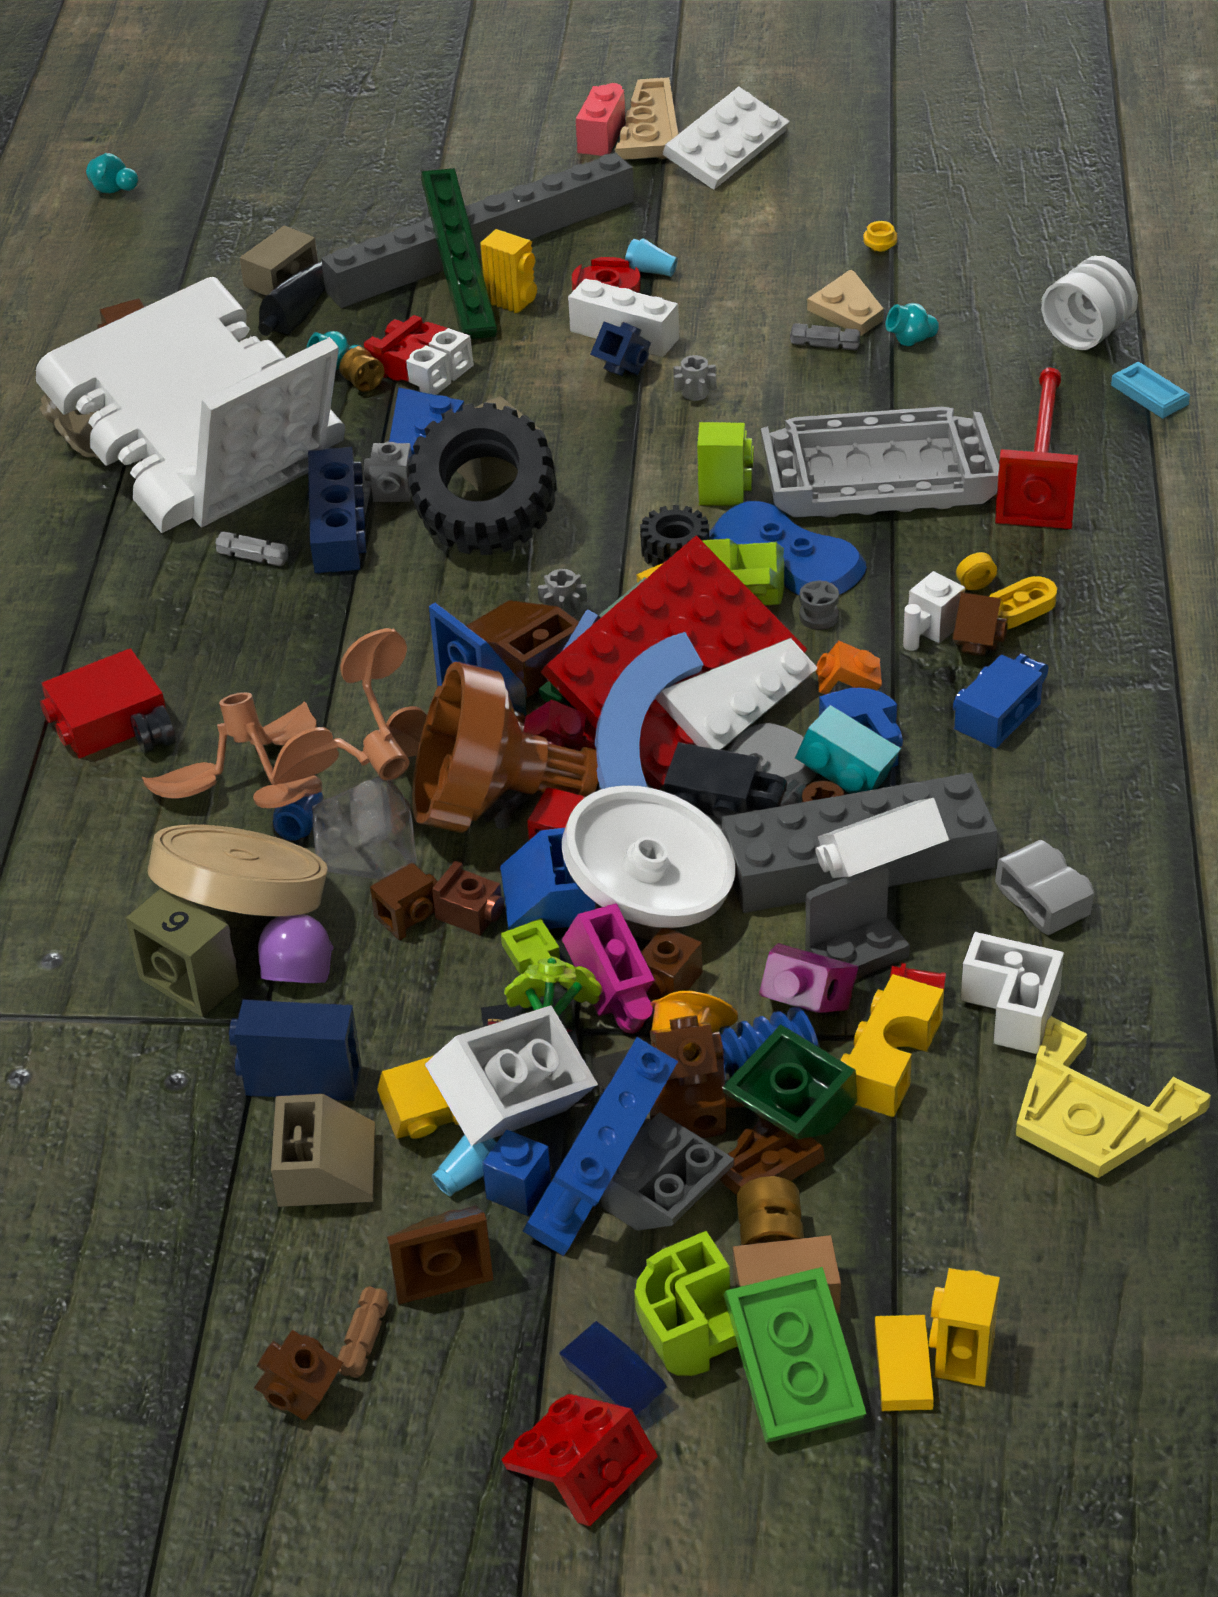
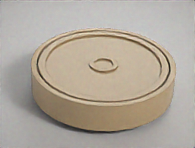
M178 825L159 830L154 835L148 865L150 879L164 890L176 896L221 910L261 916H294L316 910L321 904L328 870L326 863L319 856L289 841L254 831L215 825Z

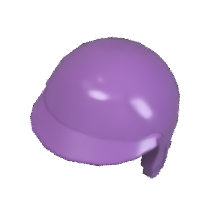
M305 914L278 916L272 919L264 927L258 942L261 978L284 982L325 983L330 971L331 951L334 948L323 925L312 916Z

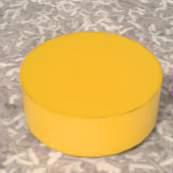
M984 552L969 555L960 562L956 569V576L966 590H978L986 587L997 574V566L991 556Z

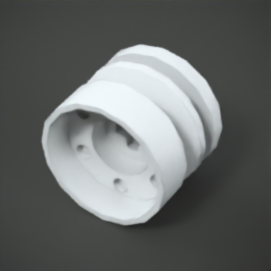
M1091 256L1047 288L1042 297L1041 310L1045 324L1052 335L1062 344L1075 350H1088L1096 346L1110 335L1113 330L1119 328L1122 323L1132 317L1137 309L1138 294L1131 276L1117 261L1105 256Z

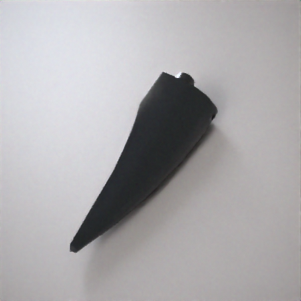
M322 261L294 274L262 300L259 308L258 326L259 332L262 335L268 336L273 331L289 335L306 319L325 289Z

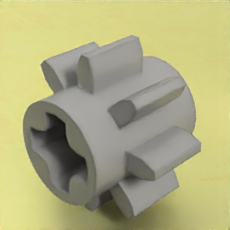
M698 355L688 356L681 361V366L673 367L674 391H682L684 398L698 401L706 398L709 390H716V366L708 365L706 358Z
M557 569L544 576L545 585L538 586L539 602L544 603V605L558 606L571 616L581 611L580 602L587 601V587L585 584H581V575H575L574 572L568 569Z

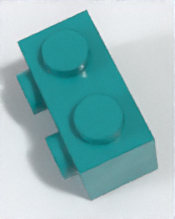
M830 705L808 728L795 759L808 766L813 772L821 774L839 785L847 793L853 794L877 789L887 778L901 748Z

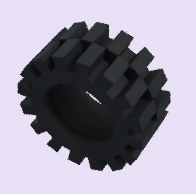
M673 505V510H667V507L663 506L660 507V513H657L655 510L649 512V517L645 516L642 519V524H640L642 557L644 556V561L647 564L652 562V566L655 567L666 562L696 535L701 540H710L708 519L706 516L702 517V512L699 510L692 513V507L685 506L684 510H679V505Z

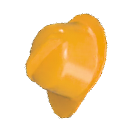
M696 991L673 992L650 1003L653 1009H655L652 1031L670 1028V1019L697 1015L698 1023L706 1022L711 1024L712 1032L719 1031L722 1026H732L738 1021V1012L732 1005L720 998ZM687 1044L683 1050L693 1051V1044Z

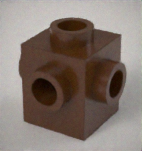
M697 1015L670 1019V1028L650 1031L652 1046L678 1061L668 1080L678 1078L680 1086L707 1082V1073L718 1072L716 1060L724 1058L719 1031L712 1032L711 1024L706 1022L698 1023ZM692 1043L694 1047L693 1053L689 1057L684 1058V1047Z
M292 1329L281 1345L272 1340L260 1358L256 1367L264 1372L254 1389L262 1393L267 1402L275 1408L288 1410L305 1421L322 1400L344 1362L325 1351L321 1343L307 1335H300Z

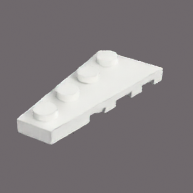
M789 638L665 688L655 699L697 746L721 750L806 680L817 669V666Z

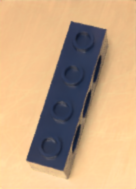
M352 447L308 451L310 545L314 573L360 570V554L367 553L365 531H359L366 530L364 508L362 507L364 506L361 461L354 462Z

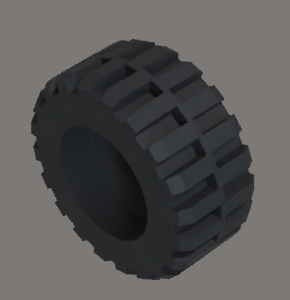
M484 402L483 407L474 408L473 403L462 405V411L454 413L450 409L441 414L443 420L439 423L435 421L430 422L424 428L426 437L419 436L413 445L415 454L409 457L408 462L410 473L408 477L409 487L419 518L423 519L424 526L431 535H438L439 541L442 544L452 547L456 543L459 552L471 554L473 549H479L481 555H492V549L502 547L503 552L514 549L513 543L520 539L522 543H525L533 537L532 529L534 527L541 529L547 521L546 512L553 510L555 504L554 492L557 491V479L551 449L548 448L547 439L543 432L535 428L534 421L526 415L518 418L516 409L504 406L503 410H499L496 407V403ZM476 458H500L511 463L518 470L517 477L509 489L500 496L490 500L468 501L457 497L448 490L450 479L457 469L466 462Z

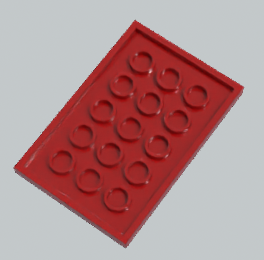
M696 535L551 660L541 673L578 711L587 714L586 720L596 729L604 702L623 670L638 655L668 637L686 632L704 664L700 673L688 676L675 684L789 638L804 653L808 649ZM656 699L645 714L641 727L639 750L645 781L653 789L659 790L664 785V780L678 742L691 745L696 744Z

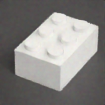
M551 1005L455 1036L425 1063L426 1068L471 1146L503 1135L506 1129L514 1131L563 1113L598 1085Z

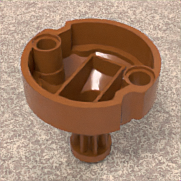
M453 662L446 671L442 685L438 686L434 693L424 723L413 779L412 805L414 818L419 824L463 833L470 827L473 820H478L507 790L532 795L536 791L545 792L546 788L550 787L587 797L595 792L598 784L596 749L584 747L577 751L548 744L545 737L522 732L509 693L505 688L502 674L498 671L466 663Z

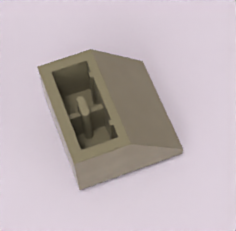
M324 1094L276 1096L271 1173L278 1207L373 1202L375 1122Z

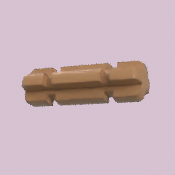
M369 1286L361 1293L358 1301L361 1307H358L354 1312L344 1339V1343L347 1345L341 1348L338 1359L344 1362L338 1372L344 1376L350 1375L351 1377L358 1378L365 1371L368 1359L365 1357L371 1354L382 1323L379 1318L385 1315L389 1304L388 1295L384 1289H375Z

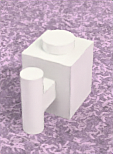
M933 571L909 590V604L905 607L903 647L906 650L914 651L919 648L921 634L937 643H941L954 632L961 592L965 593V587Z

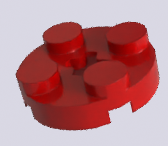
M595 258L591 260V266L582 269L581 264L572 273V292L584 279L597 280L611 286L627 288L637 293L641 289L639 269L637 267L635 270L630 268L629 261L622 258Z

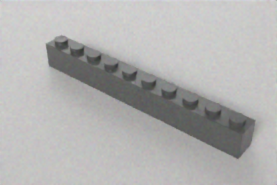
M617 153L605 154L591 162L575 165L571 169L557 174L546 175L540 180L526 185H518L512 190L498 195L487 196L484 200L465 206L478 258L481 257L480 242L495 229L530 240L634 202L633 167ZM428 217L425 221L408 227H400L394 232L377 238H369L363 243L349 248L338 249L332 254L321 257L325 292L340 308L444 271L431 217Z

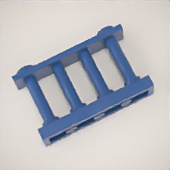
M636 1037L522 1230L524 1233L562 1256L565 1255L591 1208L599 1202L678 1063L677 1060Z

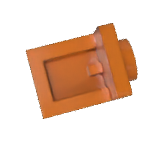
M839 640L829 653H824L817 663L816 675H818L819 692L825 695L832 690L838 681L854 688H868L876 691L882 686L880 658L867 650L857 649Z

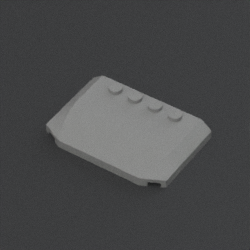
M948 407L795 417L785 420V428L769 433L768 426L761 428V443L774 505L792 517L823 516L831 518L839 514L848 513L870 515L877 511L897 510L909 512L917 508L934 507L936 509H948L958 505L983 504L997 493L999 463L982 414L973 411V419L953 416L954 408Z

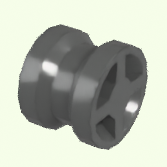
M812 581L805 584L799 593V600L802 605L799 611L801 623L805 627L814 630H824L834 626L838 622L839 610L836 606L839 601L837 587L827 581Z

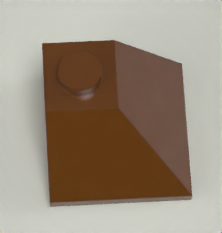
M477 1206L460 1210H449L443 1214L428 1217L387 1237L398 1305L493 1281L487 1220L484 1212Z

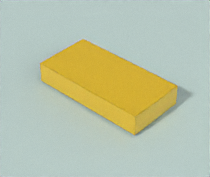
M925 1315L875 1316L874 1328L881 1410H933L934 1399Z

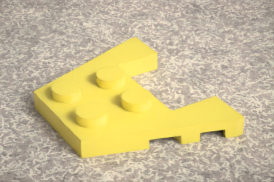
M1051 1016L1046 1023L1045 1034L1037 1053L1032 1078L1029 1080L1016 1124V1136L1100 1178L1205 1113L1209 1108L1211 1095L1172 1077L1150 1107H1146L1068 1068L1085 1048L1087 1034Z

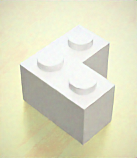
M978 932L974 933L963 962L961 1001L996 1009L993 1044L1035 1054L1038 1053L1045 1034L1047 1020L1052 1015L1060 991L1064 952Z

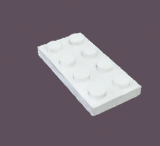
M737 87L665 144L663 155L715 190L787 130L789 121L750 93Z

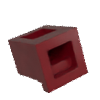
M551 699L525 716L523 732L545 737L548 744L574 749L583 742L587 714Z

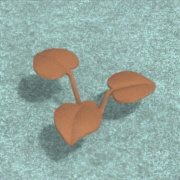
M394 628L376 630L359 638L348 648L341 661L340 672L345 682L355 683L362 680L363 689L379 727V730H375L365 737L363 751L361 752L341 738L333 739L332 733L325 727L306 729L294 735L282 747L271 776L274 785L300 780L324 771L337 760L339 756L337 748H341L356 757L361 765L370 763L382 780L395 779L406 771L409 766L408 757L417 756L427 715L421 708L410 706L394 712L389 717L387 723H385L371 687V679H382L389 676L401 666L405 659L407 651L406 642Z
M246 692L232 694L219 702L225 723L217 725L219 742L216 764L196 763L159 777H142L144 785L151 792L166 798H184L203 792L217 783L215 776L222 774L224 770L227 735L233 737L234 742L249 741L250 744L255 746L269 781L272 784L254 793L253 800L255 804L261 808L286 806L303 797L321 792L323 789L322 782L317 776L313 775L300 780L274 785L271 780L273 768L263 745L270 743L285 745L297 733L317 727V722L304 701L284 716L262 727L257 716L252 694Z

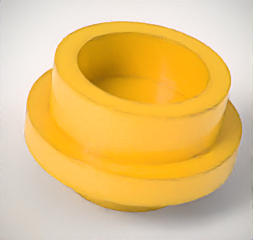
M876 221L868 225L863 235V241L866 246L874 251H886L897 243V233L891 223Z

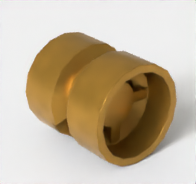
M769 1176L751 1180L740 1188L737 1193L739 1223L741 1225V1245L804 1238L799 1190L794 1183L785 1178Z

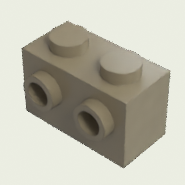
M282 226L240 257L244 287L266 296L294 274L318 263L315 237L287 226Z

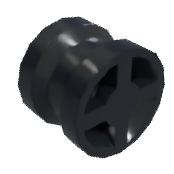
M163 705L154 707L152 713L146 715L141 713L131 715L132 728L138 745L144 754L153 751L156 745L165 744L169 746L176 743L171 720Z

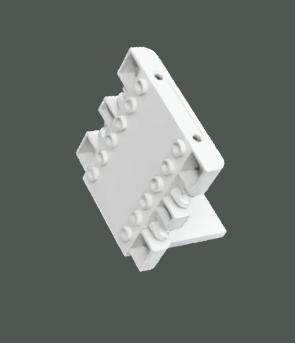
M215 277L199 281L47 353L36 367L37 384L63 415L76 409L83 415L97 411L88 421L93 428L90 436V448L105 466L117 460H120L124 465H131V463L139 461L130 472L136 479L133 486V500L161 533L191 518L201 528L307 474L308 451L328 449L344 440L345 425L330 409L339 350L336 343L329 337L286 358L270 340L260 341L256 336H250V338L242 340L250 330L246 325L247 313Z

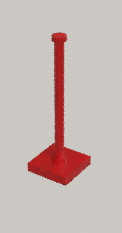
M1046 368L1040 373L1039 377L1042 389L1034 451L1003 449L1000 451L995 523L1072 529L1078 455L1049 453L1056 388L1061 383V373L1055 368Z

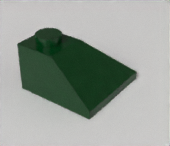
M781 1024L722 1087L723 1093L798 1140L829 1134L857 1103L856 1070Z

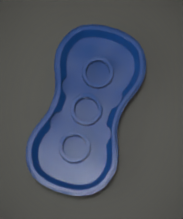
M747 501L734 506L724 513L709 531L710 540L731 539L736 544L777 542L784 548V585L798 595L800 589L812 581L832 583L837 587L840 595L857 584L867 568L866 561L849 542L836 537L807 531L794 524L776 506L761 501Z

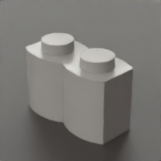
M1038 840L998 859L995 877L996 884L1013 904L1023 909L1028 919L1041 932L1050 935L1091 915L1094 889L1091 882L1086 876L1080 875L1076 870L1068 867L1063 854L1045 841Z

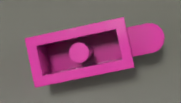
M617 903L578 914L562 938V941L574 966H582L590 970L602 986L603 991L599 995V1001L593 1005L599 1016L613 1013L618 1026L624 1032L637 1033L653 1011V1007L650 1005L651 1002L646 994L655 981Z

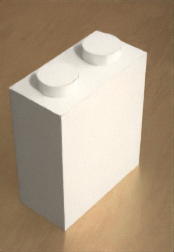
M929 798L908 803L818 836L820 846L816 847L815 850L822 870L824 872L830 871L832 878L853 876L948 841L949 838L935 799Z

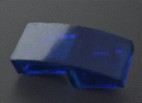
M597 1321L559 1352L566 1367L594 1386L603 1402L631 1408L635 1416L667 1388L664 1380L639 1355Z

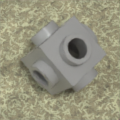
M373 443L371 458H365L364 478L365 481H371L373 502H410L411 490L408 482V477L410 476L408 470L409 457L411 456L410 443Z

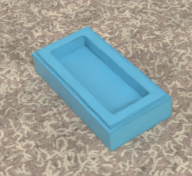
M1136 362L1112 375L1111 386L1162 419L1189 405V393L1140 362Z

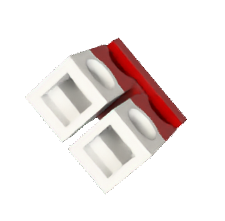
M413 315L405 322L394 319L387 325L383 339L372 336L364 342V348L370 352L372 357L378 359L383 364L384 378L390 377L396 381L405 380L419 386L420 392L437 395L451 384V380L455 381L474 366L470 335L431 322L423 323L422 318Z

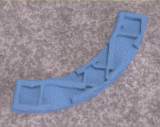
M686 632L668 637L649 647L623 670L613 684L602 707L595 735L598 764L596 771L601 789L615 786L648 787L641 767L639 750L640 733L645 714L663 689L688 676L700 673L704 665Z

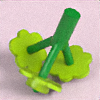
M549 958L538 960V965L528 966V970L515 978L505 988L504 993L509 1007L520 1005L523 1008H528L532 1006L535 1011L551 1005L559 1017L573 999L581 1003L587 1001L591 1004H596L603 989L594 974L587 968L582 966L574 967L562 960ZM559 981L563 987L567 988V992L553 1007L555 983ZM541 996H544L543 1005H542V1003L540 1002V997H541Z

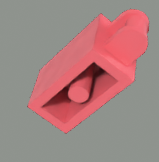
M610 83L592 87L576 117L577 153L599 156L611 153L621 129L626 123L624 89H622L620 84Z

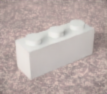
M584 279L568 296L570 332L597 339L604 321L618 327L621 326L622 322L641 329L640 336L651 342L649 354L664 357L679 339L678 303L589 279Z

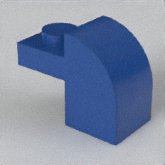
M849 688L819 696V716L831 705L894 745L902 747V734L896 724L897 704L886 694L868 688ZM898 756L892 767L898 766Z

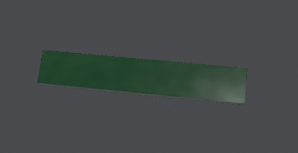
M455 168L422 171L421 182L459 331L470 335L471 339L496 337L497 327Z

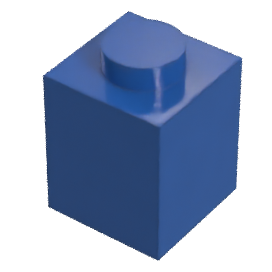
M507 1129L482 1163L486 1199L526 1216L529 1215L551 1183L548 1146Z

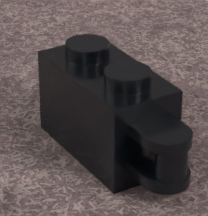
M680 742L677 744L664 780L665 792L687 801L704 814L716 816L721 820L723 816L780 807L788 785L783 777L777 774L762 772L760 757Z

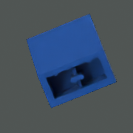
M565 828L539 831L500 866L508 930L538 919H542L547 929L570 927L578 914L595 909V901L577 885L566 867L562 853V837Z

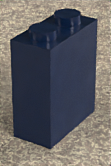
M257 1000L242 1001L238 1019L232 1018L230 1023L229 1042L231 1046H236L237 1048L235 1072L236 1076L243 1078L246 1096L276 1097L324 1094L334 1100L355 1101L362 1064L353 1005Z

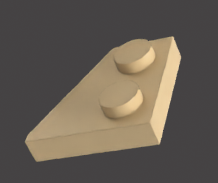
M853 270L847 271L807 299L808 311L843 328L857 329L860 331V336L883 321V307Z

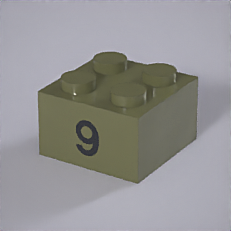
M161 888L126 917L139 979L199 1016L204 1017L239 986L236 959L233 954L230 938L231 931L226 921L219 915H211L197 907L192 901L176 896Z

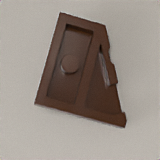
M760 1116L752 1130L745 1129L737 1140V1147L728 1153L729 1156L734 1158V1166L720 1178V1181L736 1195L743 1185L760 1177L775 1176L791 1181L825 1161L824 1149L814 1138L809 1137L798 1140Z

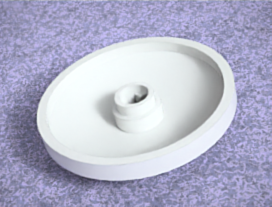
M615 786L601 789L588 795L572 811L562 837V853L566 867L583 892L601 907L617 903L624 919L642 925L676 928L696 924L707 919L722 906L735 877L734 856L726 837L719 827L707 815L687 801L653 788Z

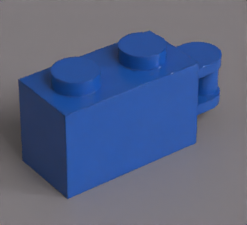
M1023 653L1014 660L1001 654L989 667L985 666L980 671L977 679L967 689H961L956 695L953 703V710L955 711L954 729L996 749L1041 704L1042 683L1048 674V665L1043 662L1039 663Z

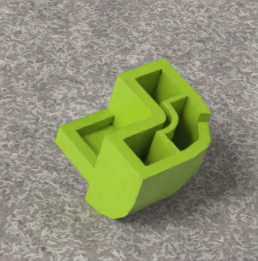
M731 539L702 540L764 605L781 604L784 592V548L777 542L736 544Z
M704 1231L664 1248L646 1259L647 1266L637 1279L636 1289L634 1290L635 1309L643 1331L667 1371L677 1376H694L710 1371V1358L738 1346L723 1296L725 1291L730 1289V1266L707 1231Z

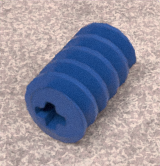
M792 1007L789 1009L787 1016L781 1011L773 1012L770 1022L764 1016H759L754 1019L753 1026L747 1021H740L737 1023L735 1031L730 1026L720 1027L719 1033L723 1045L725 1080H729L734 1075V1070H739L780 1024L819 1047L815 1030L804 1011L800 1007Z

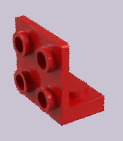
M567 1394L556 1400L549 1407L548 1413L531 1430L523 1433L516 1439L514 1447L501 1461L507 1470L555 1483L577 1523L591 1526L658 1455L631 1408Z

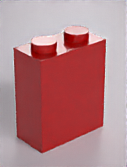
M131 648L41 682L45 699L40 701L43 714L48 723H56L55 727L60 741L64 746L70 745L79 759L135 737L131 724V715L136 713L146 715L152 713L154 707L160 705L165 707L162 691Z

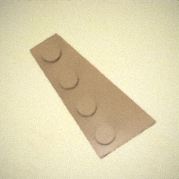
M669 77L637 80L631 99V108L627 111L626 123L621 129L620 142L616 145L615 153L624 160L652 157L666 159L667 157L663 155L665 144L678 135Z

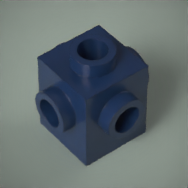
M604 321L590 355L605 362L603 369L623 377L624 372L627 371L638 376L641 367L647 362L651 342L640 336L642 330L635 326L622 322L621 326L618 327Z

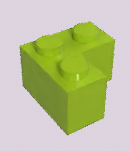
M699 422L697 443L699 505L736 506L744 503L745 491H752V468L754 467V446L752 445V438H747L745 423Z

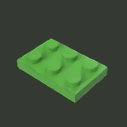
M823 1267L725 1291L723 1296L765 1443L863 1419L866 1416L865 1406Z

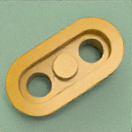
M1033 576L1003 588L989 597L1002 599L1004 603L1002 618H1008L1007 629H1011L1052 610L1056 605L1057 587L1053 581L1045 577Z

